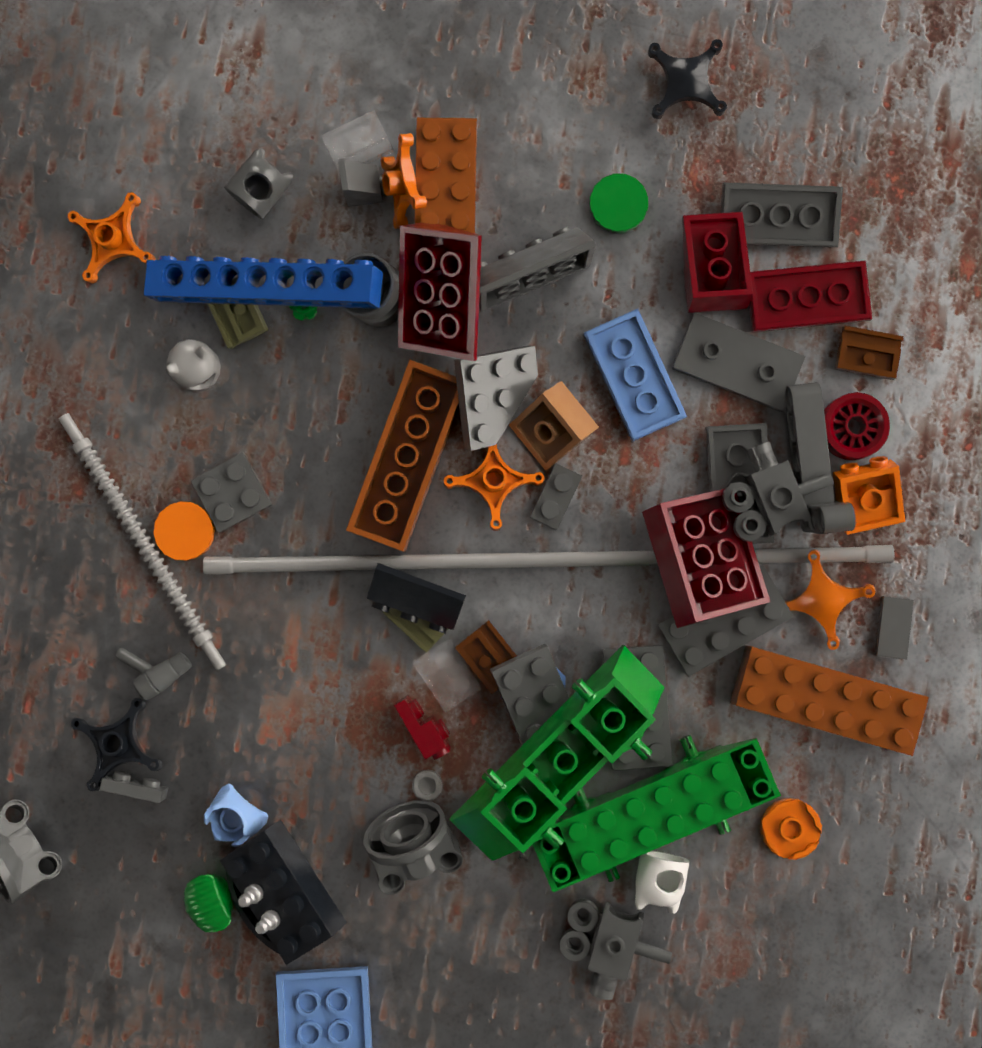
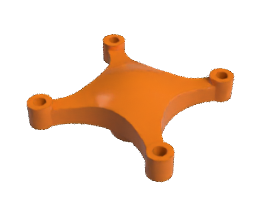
M412 133L399 134L396 160L394 156L381 157V167L385 170L382 175L383 190L386 196H393L394 199L393 226L395 229H400L402 225H408V219L405 214L410 204L413 209L427 207L426 197L420 196L417 191L416 177L410 159V146L414 144Z
M129 192L120 209L113 215L103 219H87L76 211L68 213V220L75 225L83 227L91 241V261L88 268L82 273V278L91 284L96 283L98 280L97 274L100 269L117 258L132 256L139 258L146 265L147 260H156L155 256L151 253L142 251L136 245L132 236L131 215L134 208L138 207L141 203L140 197L135 193Z
M496 444L488 447L485 460L475 471L458 477L447 475L444 478L443 484L447 489L460 486L469 488L479 494L490 509L491 530L498 531L502 526L500 509L507 495L522 485H542L544 475L541 472L524 474L513 470L502 460Z
M813 549L808 554V560L812 565V577L808 587L795 599L785 602L790 611H801L815 618L826 631L828 648L835 650L840 644V640L836 635V620L839 613L848 603L857 598L873 597L875 595V587L867 584L860 588H850L837 584L824 572L820 563V552ZM816 554L817 557L813 558L811 555ZM871 589L872 592L868 593L866 590Z

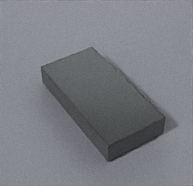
M881 596L875 656L907 660L914 600Z

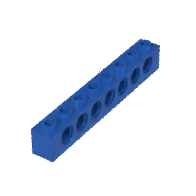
M159 256V260H147L144 296L157 302L380 309L383 272L375 267L373 262L368 260H355L354 264H344V261L327 259L326 264H318L311 259H297V263H287V260L280 258H270L269 262H259L255 258L243 257L241 262H232L231 259L225 257H214L213 261H204L200 257L187 256L186 261H177L175 257ZM182 274V279L177 284L178 277ZM210 274L209 281L204 285L205 278ZM238 275L236 283L231 285L234 276ZM266 275L264 284L259 287L260 279ZM294 276L293 284L287 287L288 279ZM323 276L322 284L315 288L316 280ZM352 277L351 285L344 289L343 284L345 280Z

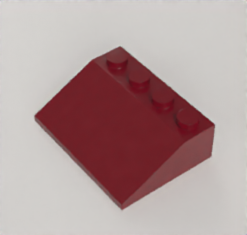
M422 222L400 226L398 348L469 361L477 360L482 235L450 226Z
M725 489L659 503L642 512L677 628L770 602L752 542L742 541L734 533L733 523L739 514L732 513L724 507L722 494ZM736 492L734 498L737 502H739V498Z

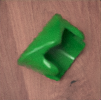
M215 874L200 875L190 880L184 889L185 911L198 928L204 932L213 933L223 931L229 926L232 920L234 902L231 898L228 883L224 878Z

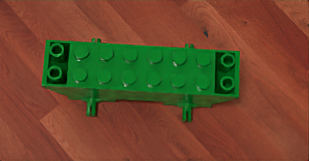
M622 645L586 682L582 678L576 680L581 687L573 683L572 689L576 692L496 772L492 768L486 770L491 777L484 772L482 779L486 782L449 818L491 861L518 850L524 853L534 842L542 838L554 849H558L559 845L552 838L560 845L563 844L564 839L552 828L556 820L567 810L565 804L608 761L613 764L622 753L633 749L642 760H646L648 757L641 751V748L649 756L652 754V750L641 739L645 730L656 720L653 714L665 687L625 645Z
M688 735L685 736L686 739L684 737L679 739L686 756L673 766L666 767L665 771L613 793L607 792L598 797L587 798L583 788H581L579 795L576 793L573 796L576 803L556 820L552 828L564 839L563 844L560 845L554 838L552 839L559 845L558 849H554L544 838L533 843L552 892L554 893L605 871L608 882H613L610 869L615 879H619L620 875L616 869L617 865L714 824L718 829L719 835L725 834L724 829L728 833L731 831V828L726 819L780 797L781 794L757 738L725 746L718 745L707 751H697L692 736Z

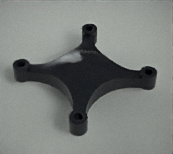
M713 40L706 52L692 58L672 57L664 53L658 43L650 44L648 56L655 59L661 65L667 79L666 94L663 100L656 104L652 110V117L654 119H661L664 112L670 106L682 101L701 102L709 106L717 116L725 113L727 104L722 100L719 101L713 95L707 77L710 61L722 50L723 43L721 40Z
M134 698L125 716L108 726H91L81 718H74L71 721V727L74 730L82 731L91 739L97 754V765L94 775L87 782L88 790L99 791L102 778L115 767L125 763L138 762L146 765L151 771L161 770L163 766L162 761L149 757L142 750L137 739V717L140 711L146 707V702L143 699Z

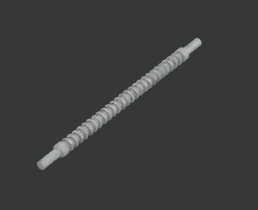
M69 413L62 415L59 421L74 443L72 445L73 450L77 455H81L80 461L86 462L84 467L91 470L89 475L95 476L93 482L99 483L98 490H103L102 496L108 497L107 504H112L111 510L118 513L116 518L122 519L120 525L126 526L125 533L131 534L129 539L135 540L134 547L140 548L139 555L143 554L145 556L143 562L149 563L148 569H153L154 571L152 576L158 577L157 584L161 583L163 585L161 590L167 591L166 598L172 599L170 605L176 606L175 612H180L181 614L179 619H184L186 622L184 627L190 628L188 634L194 635L193 642L197 647L201 646L216 671L226 666V663L211 641L213 638L212 634L208 629L204 630L205 623L199 622L200 616H195L194 612L196 609L190 608L191 601L185 600L187 594L181 593L182 587L176 586L178 580L172 579L173 572H168L169 566L162 563L164 558L158 557L160 551H155V544L149 543L151 537L145 536L146 529H141L142 523L135 520L137 515L131 514L133 508L127 507L128 501H123L122 499L124 494L118 493L119 486H114L115 480L109 478L110 472L104 471L106 465L100 464L101 457L95 456L97 451L91 449L93 446L91 441L87 437L84 438Z

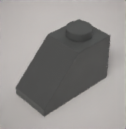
M348 160L338 161L342 191L348 207L383 202V174L379 175L377 165Z

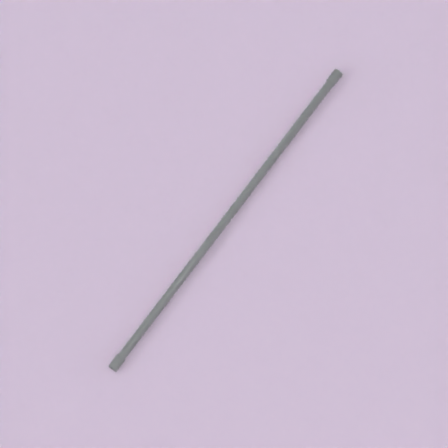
M893 545L754 549L759 564L811 563L808 560V554L813 549L820 552V563H893L894 561ZM654 551L249 558L220 556L204 557L203 571L205 575L245 572L375 570L377 563L396 570L651 566L658 564ZM816 554L811 555L813 558L817 557Z

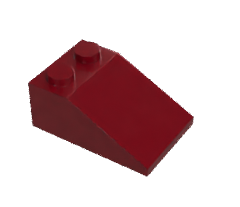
M743 212L683 215L684 280L688 313L747 309L753 296V287Z

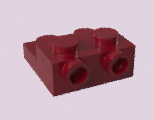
M409 695L397 701L394 707L425 760L431 756L436 760L450 752L451 746L447 739L450 732L442 718L436 720L435 716L432 715L423 721L421 717L425 713L416 698L411 700Z

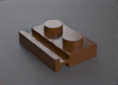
M846 325L842 327L835 370L888 380L896 379L901 354V342L904 336Z
M489 620L455 646V649L492 695L498 691L490 669L517 657Z

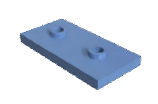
M638 309L583 333L632 442L687 417Z

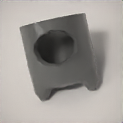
M260 148L251 154L224 188L244 208L263 220L291 184L293 174L290 172L280 173L272 164L265 160V150Z

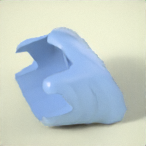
M228 783L221 787L205 812L203 819L206 825L211 822V830L215 841H234L231 845L237 847L260 831L267 823L268 815L250 804L248 800H245L234 789L232 784Z

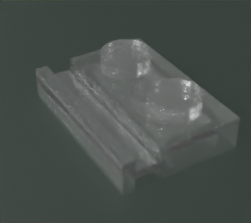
M375 110L321 135L339 175L338 161L348 160L369 164L394 152Z
M450 638L413 661V664L445 713L482 689L459 652L455 649Z

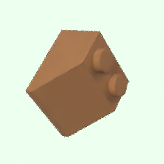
M562 381L542 393L509 424L510 428L545 471L599 428Z

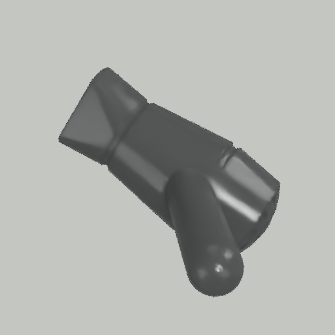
M121 648L116 651L117 659L142 673L133 682L136 692L145 700H149L165 691L180 675H183L193 667L187 656L181 652L152 666L126 649Z

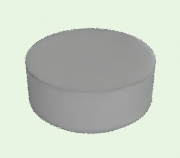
M422 770L414 777L412 790L420 800H434L441 793L442 779L433 770Z

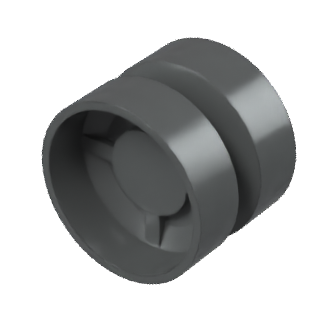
M359 253L349 257L344 261V264H354L355 260H368L373 262V265L383 272L380 309L341 308L371 326L382 327L397 321L399 270L372 253ZM352 277L345 280L343 284L344 289L351 285Z

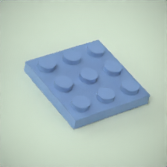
M368 966L278 971L276 973L279 1048H373Z

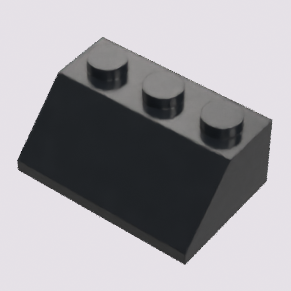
M377 563L367 599L373 601L371 607L389 613L390 607L402 611L401 618L417 623L418 619L421 618L430 622V629L446 634L447 629L454 630L466 598L464 594Z

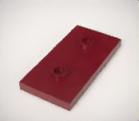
M866 260L751 272L753 296L749 303L752 333L872 320Z

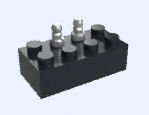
M281 820L220 860L226 870L231 898L242 920L261 942L280 954L286 965L334 936L347 923Z

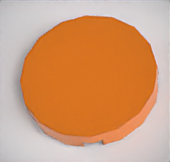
M180 501L168 505L159 513L154 523V538L157 546L165 555L174 560L190 561L198 558L209 550L214 540L215 527L213 521L203 507L193 502Z
M784 798L775 801L766 809L761 819L760 832L764 843L774 854L782 858L797 860L808 856L816 849L820 833L822 834V824L819 815L809 804L796 798Z

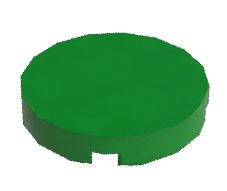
M611 174L602 178L594 186L590 196V213L592 218L601 229L608 232L627 233L634 230L643 222L648 210V195L644 186L635 177L627 174Z

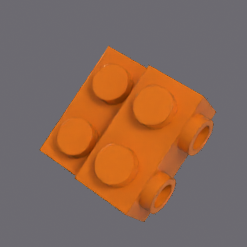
M877 456L869 460L870 464L858 466V463H845L840 466L839 471L833 472L836 500L838 502L851 503L855 511V529L844 531L847 535L905 522L899 465L891 459L888 460L885 456Z

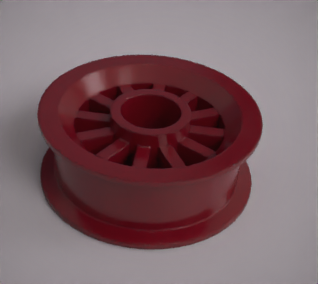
M859 392L848 393L835 399L824 409L828 449L834 456L844 460H859L879 451L887 441L890 432L889 416L885 407L873 396ZM870 414L872 419L867 420L866 417ZM850 419L856 420L859 423L860 431L858 434H854L849 430L848 422ZM874 423V428L869 427V424ZM833 425L839 426V429L834 430ZM841 433L842 436L838 439L835 434ZM847 439V444H842Z

